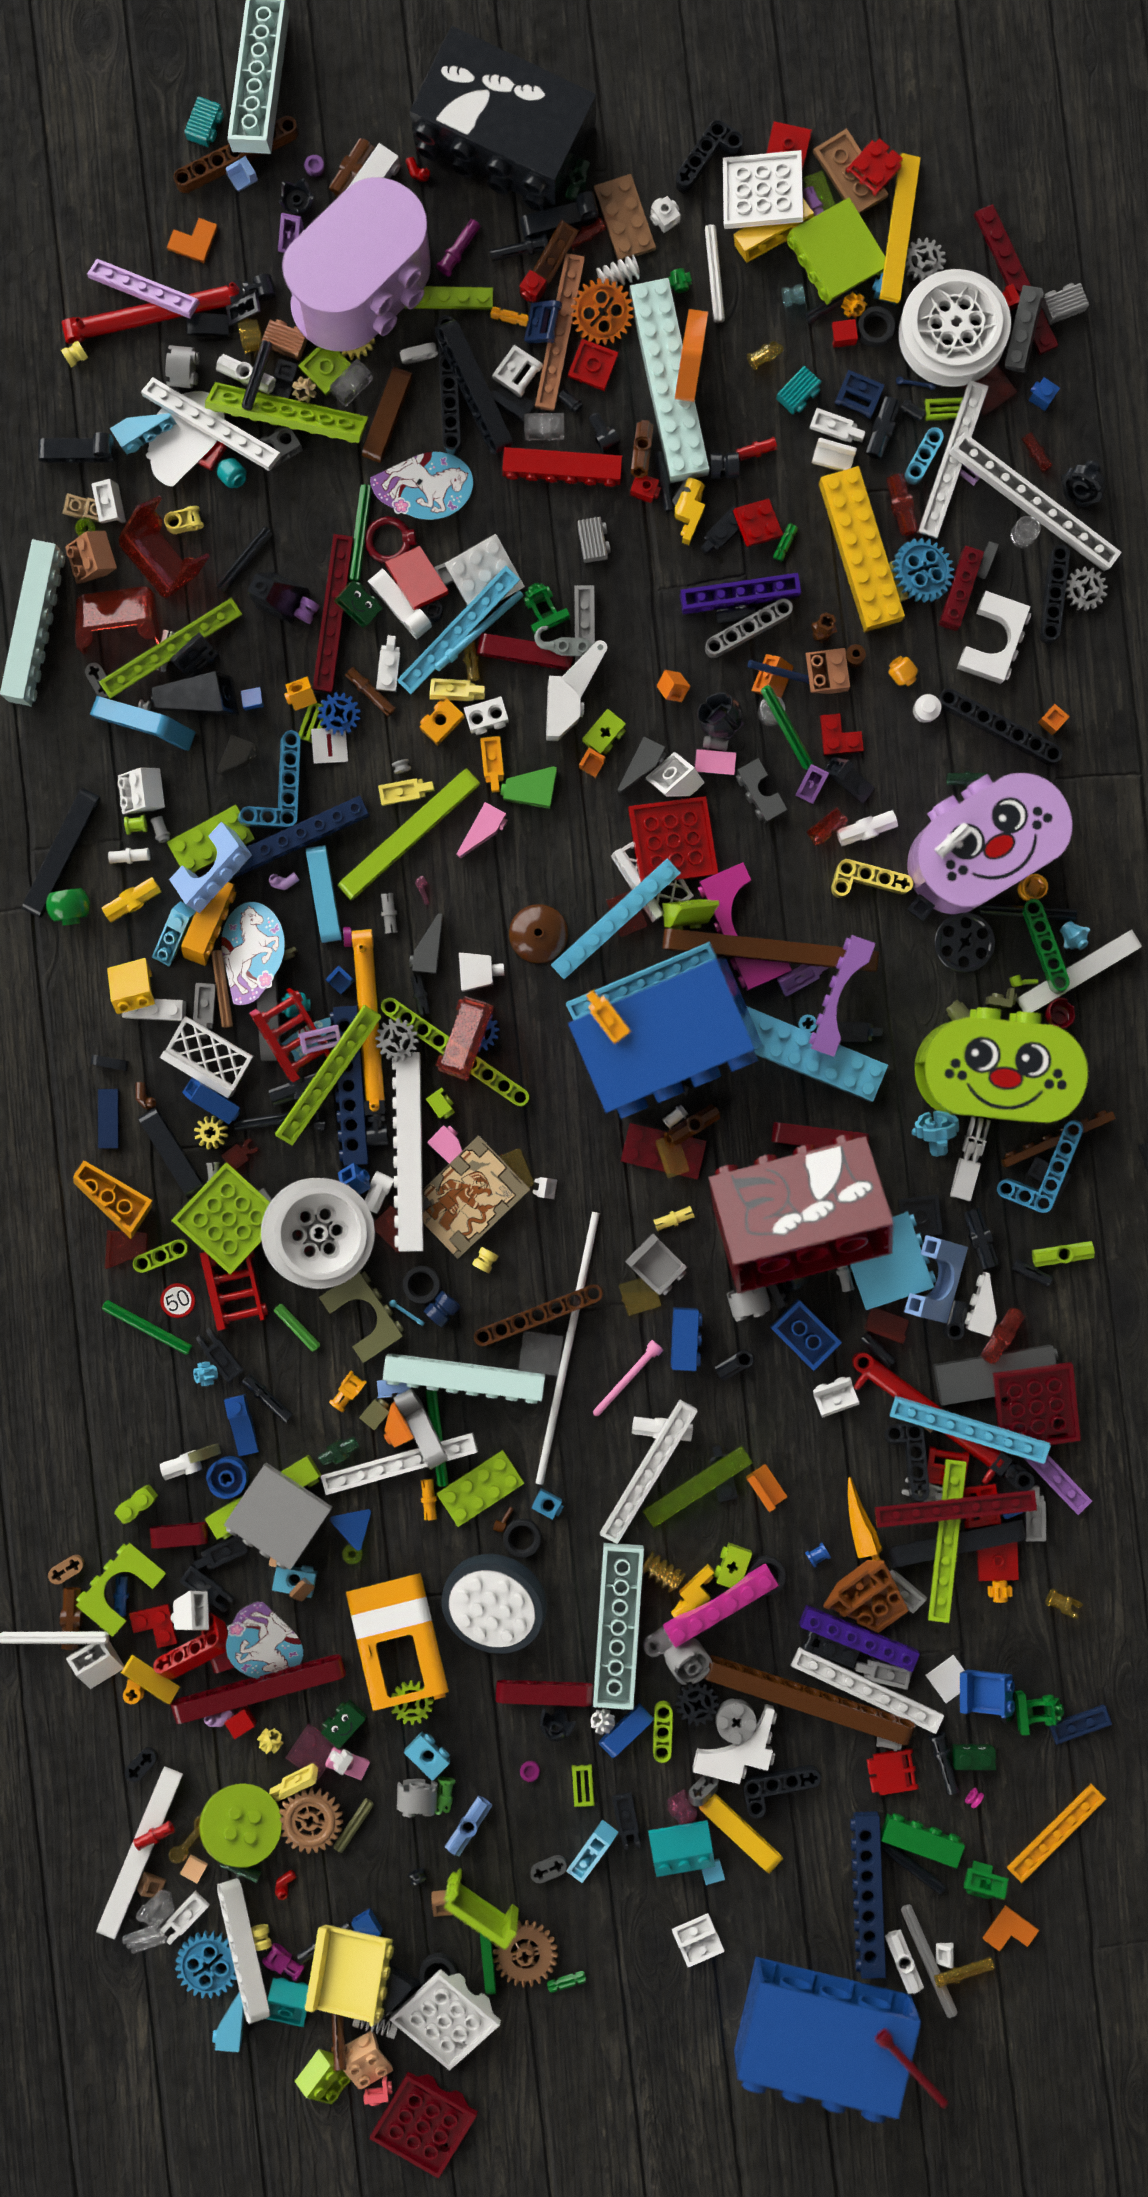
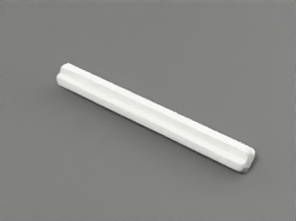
M707 225L705 227L713 317L714 322L719 323L723 322L725 317L716 226Z

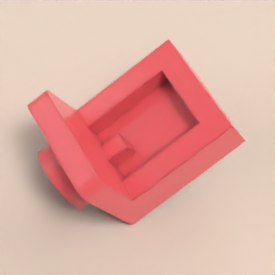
M388 2075L383 2077V2087L365 2089L364 2105L377 2106L382 2102L389 2101L390 2094H393L392 2081H388Z

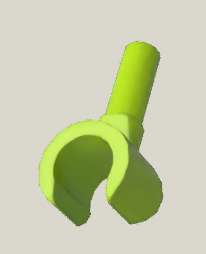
M1020 975L1009 978L1012 987L1038 984L1039 982L1038 979L1022 980Z

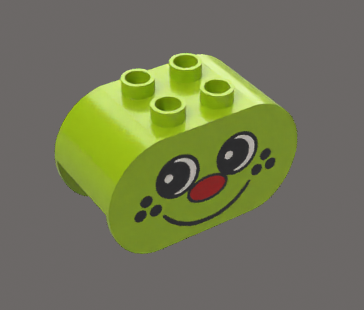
M970 1009V1017L944 1023L932 1030L922 1041L917 1051L914 1072L921 1096L935 1110L946 1111L952 1115L1021 1122H1053L1064 1118L1074 1110L1080 1102L1087 1084V1062L1080 1045L1063 1029L1053 1025L1040 1024V1013H1010L1009 1021L1000 1020V1009Z

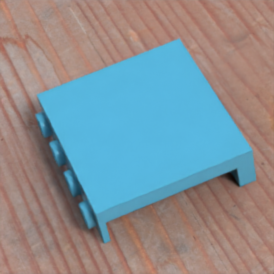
M908 1211L892 1217V1254L850 1265L866 1310L908 1297L909 1293L917 1294L934 1288L933 1283L936 1282L933 1271L929 1272L926 1265L930 1263L928 1256L921 1255L920 1245L923 1244L920 1233H915L914 1226H917L914 1215H909Z

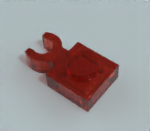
M250 1138L244 1142L242 1148L239 1144H236L221 1156L236 1170L250 1160L247 1154L255 1153L259 1148L255 1147L252 1150L248 1148V1144L253 1141Z

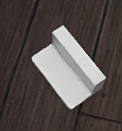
M819 438L812 463L838 471L850 469L857 448Z
M111 479L92 483L99 522L102 524L118 520L121 523L126 522L118 484Z

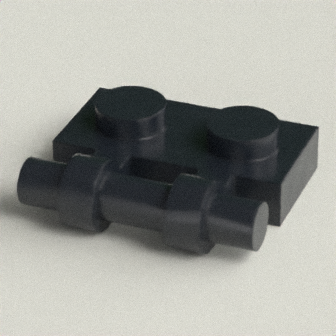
M198 632L170 660L187 678L201 675V671L208 665L211 666L219 654Z

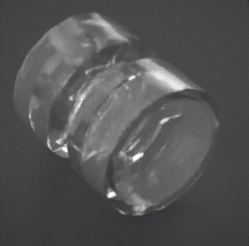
M1031 516L1020 518L1010 533L1012 543L1019 548H1027L1032 545L1040 533L1038 520Z
M777 696L785 711V704L783 700ZM764 698L758 709L759 720L768 726L776 725L778 722Z

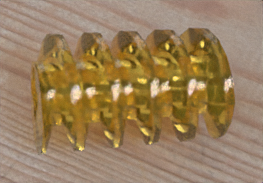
M652 1551L643 1564L642 1574L650 1572L649 1579L656 1576V1584L662 1580V1588L669 1585L668 1592L670 1593L680 1585L686 1573L680 1576L681 1570L679 1568L673 1571V1564L667 1566L666 1559L660 1562V1555L653 1558L654 1551Z

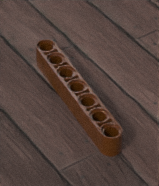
M285 116L275 121L274 135L276 137L273 139L272 151L294 141L298 137L299 132L293 117ZM288 126L293 127L291 131L284 130ZM230 144L179 168L175 171L173 178L180 192L189 193L227 174L225 168L244 156L251 162L266 155V153L239 152L241 154L238 157H232L236 152H232ZM217 161H223L220 166L214 165ZM199 170H206L205 173L201 175L197 174ZM183 178L188 179L186 183H180V180Z
M597 1284L584 1287L480 1328L475 1332L474 1340L479 1346L489 1345L596 1303L602 1299L604 1291ZM591 1288L599 1290L600 1294L597 1299H592L589 1296ZM573 1295H578L581 1298L579 1306L572 1305L571 1297ZM555 1302L562 1305L561 1313L553 1311L552 1306ZM538 1309L544 1313V1318L541 1321L536 1320L534 1317V1312ZM518 1317H523L526 1321L523 1328L516 1325ZM500 1324H504L507 1327L505 1335L498 1333L497 1328ZM485 1331L488 1333L489 1339L487 1342H482L479 1339L480 1332Z

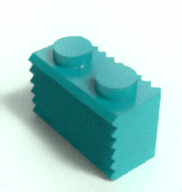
M199 96L197 97L184 131L187 140L209 147L210 142H214L217 135L216 126L221 124L224 116L220 104Z
M803 366L777 394L776 400L793 415L797 411L800 413L806 407V401L810 397L814 398L820 392L821 380L809 371L806 366Z

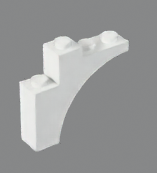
M765 1704L763 1713L757 1722L756 1730L747 1741L717 1749L697 1748L692 1766L693 1772L740 1784L741 1778H745L747 1767L744 1765L768 1771L769 1765H773L775 1753H772V1747L766 1745V1743L770 1744L772 1732H769L771 1724L774 1725L776 1722L777 1713L774 1712V1707Z

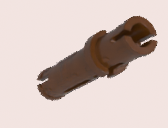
M354 667L346 673L345 677L357 687V690L359 692L362 691L387 717L396 710V707L370 684V680L368 678L365 679Z
M331 2013L333 2036L331 2052H333L334 2071L346 2070L345 2051H347L344 2038V2017Z

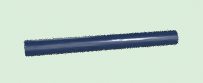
M753 660L748 662V668L809 684L808 675Z

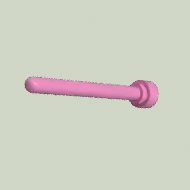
M651 1340L647 1345V1352L594 1409L593 1414L595 1416H599L652 1357L655 1358L656 1355L659 1356L664 1351L654 1340Z

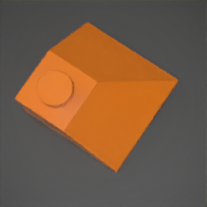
M395 1401L390 1406L385 1426L386 1433L384 1434L389 1445L392 1444L394 1447L414 1438L405 1417L398 1409Z

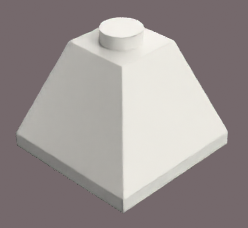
M673 752L662 764L645 777L647 781L666 797L691 796L704 784L696 769L676 752Z

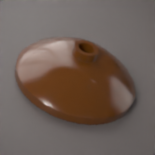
M542 904L530 905L520 910L513 918L509 929V939L513 950L522 959L531 963H546L558 957L564 950L568 939V929L564 918L554 908ZM540 929L542 935L536 936L535 930Z

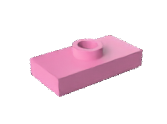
M335 1746L332 1749L340 1754L343 1751L342 1749H338ZM352 1754L354 1758L344 1774L362 1780L370 1762L365 1758ZM328 1757L325 1763L326 1767L335 1770L333 1767L334 1762Z

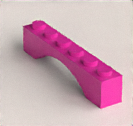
M765 1563L748 1573L737 1584L715 1599L696 1609L680 1614L663 1624L664 1630L676 1648L779 1585Z

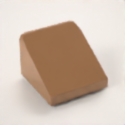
M303 1577L291 1590L289 1596L303 1601L313 1591L315 1586Z
M143 1872L137 1886V1891L141 1896L159 1899L166 1880L151 1873Z
M446 1890L432 1892L434 1917L453 1915L444 1908Z

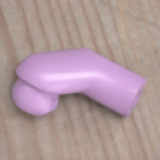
M294 872L286 878L280 877L277 874L269 877L270 885L281 890H286L299 881Z
M229 1710L221 1714L204 1717V1723L209 1727H222L225 1721L233 1716L234 1711Z

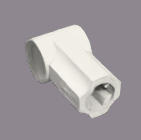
M376 1171L370 1183V1189L364 1200L369 1210L374 1213H378L385 1196L388 1195L394 1183L393 1178Z
M188 1453L180 1455L179 1458L161 1463L160 1470L164 1479L168 1480L182 1474L188 1475L202 1470L201 1462L190 1463Z

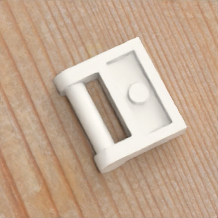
M514 345L493 373L492 379L521 398L525 393L524 389L534 375L540 372L543 364ZM529 364L531 367L518 385L515 384L514 381L525 365Z

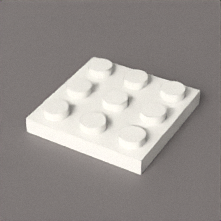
M496 534L444 563L467 606L505 566L520 579ZM521 579L503 599L525 587Z

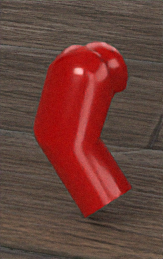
M409 157L405 160L412 178L421 182L429 179L430 170L428 168H418L414 157Z
M292 1869L276 1880L275 1895L279 1900L287 1898L288 1883L297 1878Z

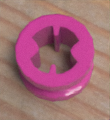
M973 1788L968 1793L965 1802L967 1804L970 1803L972 1808H976L981 1803L984 1794L982 1792L978 1793V1789Z

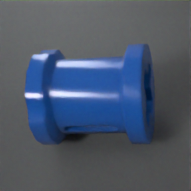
M820 1543V1546L816 1549L805 1552L814 1568L819 1562L826 1558H831L823 1543Z

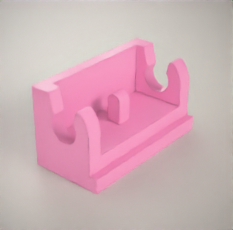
M696 749L695 769L697 772L734 775L736 752Z

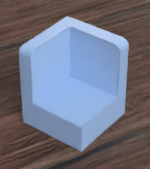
M246 156L225 168L228 177L238 192L258 181L256 172Z

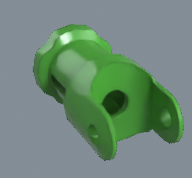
M438 1777L437 1808L439 1812L437 1809L434 1811L437 1815H440L442 1811L449 1813L453 1801L451 1794L455 1779L450 1777Z

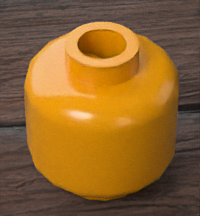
M899 656L890 663L889 675L897 685L902 686L906 684L909 686L916 681L917 678L915 676L918 673V669L910 658Z

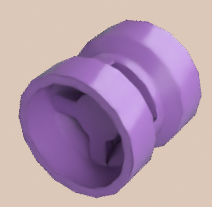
M302 597L300 600L301 605L295 610L293 615L311 624L313 614L318 611L320 606L314 601Z

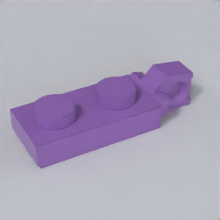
M801 965L777 978L782 993L788 996L819 979L822 971L830 967Z

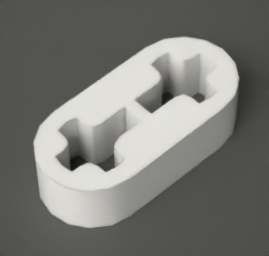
M435 343L410 347L400 352L403 364L427 360L438 355Z

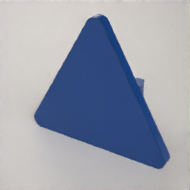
M367 1509L330 1517V1522L356 1551L361 1550L371 1511Z

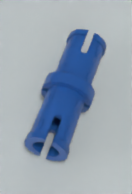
M123 1574L115 1575L114 1610L123 1617L127 1614L126 1604L129 1598V1593H127L128 1575L123 1577Z

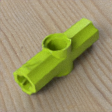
M1092 1241L1036 1249L1032 1250V1260L1035 1267L1091 1259L1094 1258L1095 1254ZM1061 1249H1066L1067 1257L1062 1260L1059 1257V1252Z

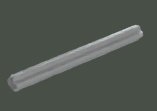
M910 1904L904 1905L901 1908L902 1915L945 2014L948 2018L955 2017L958 2011L914 1910Z

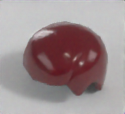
M1057 998L1048 1005L1045 1017L1050 1025L1066 1029L1073 1024L1075 1010L1074 1006L1067 1001L1068 999Z

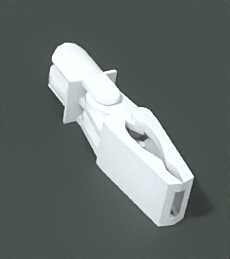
M971 1116L962 1147L964 1156L958 1160L950 1197L971 1201L981 1165L977 1161L979 1156H982L985 1143H987L985 1140L991 1121L988 1119L985 1121L980 1138L983 1118L979 1117L972 1136L976 1116Z

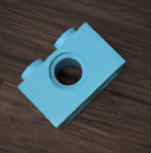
M277 1565L272 1590L289 1594L298 1584L291 1581L290 1575L297 1574L300 1577V1581L303 1577L308 1579L315 1586L318 1571L306 1565H302L301 1568L294 1567L293 1565L291 1570L288 1568L286 1570L282 1569ZM314 1589L307 1597H312Z
M421 1732L405 1748L404 1754L433 1781L449 1765L450 1755L444 1748H439L434 1744L436 1741L430 1734L427 1733L425 1735ZM431 1751L434 1757L431 1759L425 1758L423 1753Z

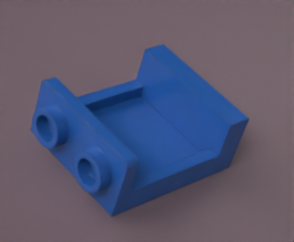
M969 1669L960 1672V1713L979 1712L1001 1715V1718L1013 1715L1015 1703L1012 1700V1693L1014 1692L1015 1684L1012 1681V1675Z

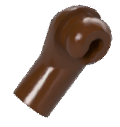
M135 1083L136 1101L144 1109L150 1110L154 1108L156 1100L152 1097L149 1098L145 1094V1083Z

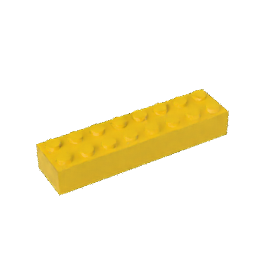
M859 466L821 477L819 487L864 632L901 622L905 615Z

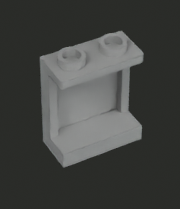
M653 1233L625 1261L658 1295L661 1293L667 1294L673 1287L671 1283L675 1279L679 1281L687 1273L685 1271L687 1266Z

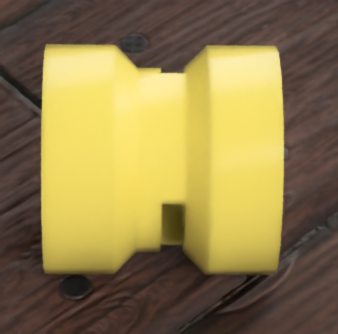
M78 340L70 348L65 347L61 350L71 368L77 365L78 361H84L88 358Z
M481 1247L479 1256L474 1259L472 1265L486 1273H490L491 1265L493 1262H496L499 1256Z
M268 1924L251 1927L256 1951L270 1948L272 1943L268 1937Z

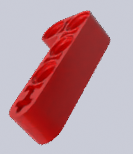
M208 1613L209 1630H201V1636L158 1657L153 1665L154 1671L171 1680L226 1652L228 1634L225 1622L212 1613Z

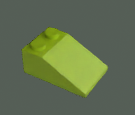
M694 899L662 903L664 927L683 930V926L690 925V929L701 928V924L710 921L719 906V901Z

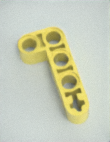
M845 859L836 868L831 891L837 898L845 897L851 890L852 882L897 894H906L912 889L913 880L906 874ZM842 865H849L851 872L849 874L843 873L841 870ZM863 869L868 870L870 873L869 879H863L860 871ZM883 874L889 878L888 884L880 882V875ZM903 880L905 881V884L908 885L904 889L901 888V884L895 883L893 887L891 886L893 881L900 883ZM838 883L845 885L846 891L844 893H839L836 890Z

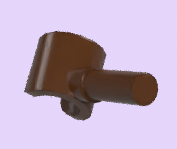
M509 1507L502 1521H495L494 1531H504L508 1518L514 1510L513 1508Z

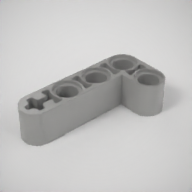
M411 1388L394 1397V1401L405 1417L428 1467L433 1469L447 1461V1454L420 1398Z

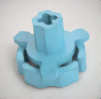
M934 1111V1121H932L931 1113L929 1112L920 1115L915 1122V1128L911 1131L912 1135L917 1136V1138L929 1141L932 1156L946 1155L948 1153L947 1140L957 1135L956 1132L959 1131L957 1117L946 1111Z

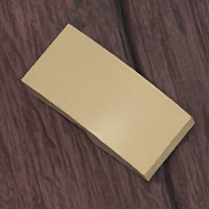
M67 493L62 514L99 522L95 499L89 497L86 499Z

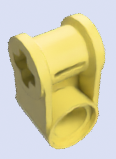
M190 506L167 513L164 518L167 530L172 534H179L203 528L204 523L201 522L199 515L200 507ZM171 520H178L177 526L172 527L169 525Z

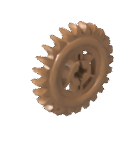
M312 1786L309 1793H307L305 1788L302 1790V1794L299 1792L295 1793V1798L289 1796L288 1801L290 1803L283 1801L282 1804L285 1809H279V1813L283 1815L280 1818V1821L283 1823L281 1830H284L281 1836L288 1837L286 1840L287 1844L293 1842L292 1849L299 1846V1852L306 1848L307 1853L310 1854L313 1848L315 1853H318L319 1847L322 1850H326V1844L333 1845L331 1838L338 1839V1835L335 1832L342 1831V1828L337 1825L343 1823L342 1819H338L343 1812H336L340 1804L333 1805L335 1797L327 1799L329 1792L322 1796V1789L319 1788L317 1793H314V1787ZM306 1807L304 1814L299 1813L302 1808ZM321 1812L324 1815L325 1821L320 1819ZM309 1816L313 1817L312 1823L308 1822ZM296 1821L301 1822L302 1826L300 1829L297 1827ZM316 1828H321V1829H322L320 1832H318V1833H316V1834L314 1833V1829H316ZM303 1829L311 1831L312 1835L305 1834L301 1831Z
M528 1920L525 1921L524 1925L518 1921L517 1934L506 1950L494 1943V1946L498 1948L493 1950V1954L498 1956L493 1959V1962H500L496 1966V1970L503 1969L501 1977L508 1974V1983L514 1978L515 1986H517L519 1981H522L524 1988L526 1982L529 1981L531 1987H533L534 1979L541 1984L540 1976L548 1979L546 1971L553 1973V1968L550 1965L556 1966L557 1964L553 1959L558 1957V1953L553 1951L557 1949V1945L551 1944L555 1938L548 1937L550 1934L549 1930L543 1932V1925L537 1928L535 1921L531 1926ZM528 1939L527 1943L519 1944L517 1941ZM530 1941H534L538 1946L533 1947ZM515 1944L517 1951L511 1952L512 1946ZM522 1952H526L528 1957H525ZM540 1954L538 1961L535 1962L534 1956ZM517 1959V1962L520 1964V1966L517 1965L513 1960Z

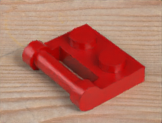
M929 1446L927 1458L929 1483L943 1485L945 1464L934 1463L935 1457L967 1462L966 1480L969 1452H951Z
M996 1484L966 1486L963 1490V1498L971 1497L970 1494L976 1493V1496L997 1494ZM1000 1515L982 1516L978 1520H974V1517L966 1518L964 1524L965 1528L1001 1524Z

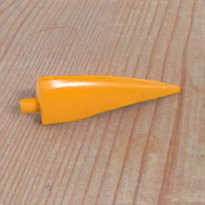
M849 1477L848 1508L858 1558L871 1556L872 1560H880L879 1553L882 1551V1546L877 1531L865 1512L852 1477Z

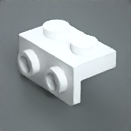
M840 1377L834 1383L828 1385L821 1384L813 1390L814 1398L822 1417L859 1405V1400L850 1377Z

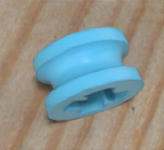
M804 1015L799 1020V1028L812 1032L817 1026L815 1025L816 1018L812 1015ZM806 1018H809V1021H813L810 1029H806V1026L803 1027L802 1022H805Z

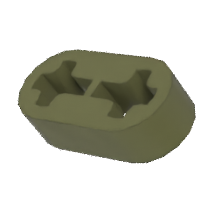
M218 1443L195 1450L187 1455L189 1462L195 1463L221 1454Z

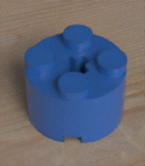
M224 1456L218 1459L207 1472L206 1479L210 1491L222 1499L237 1496L248 1484L249 1468L241 1459L234 1456ZM227 1473H229L231 1475L230 1478H232L229 1481L225 1480V1475Z

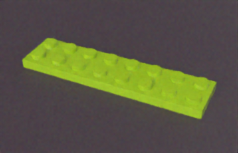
M217 382L214 383L205 400V408L214 412H224L235 417L241 416L250 418L253 421H263L271 425H281L293 430L307 431L310 434H321L329 438H339L350 443L360 442L368 423L367 416L257 392L253 408L248 411L242 408L246 389Z

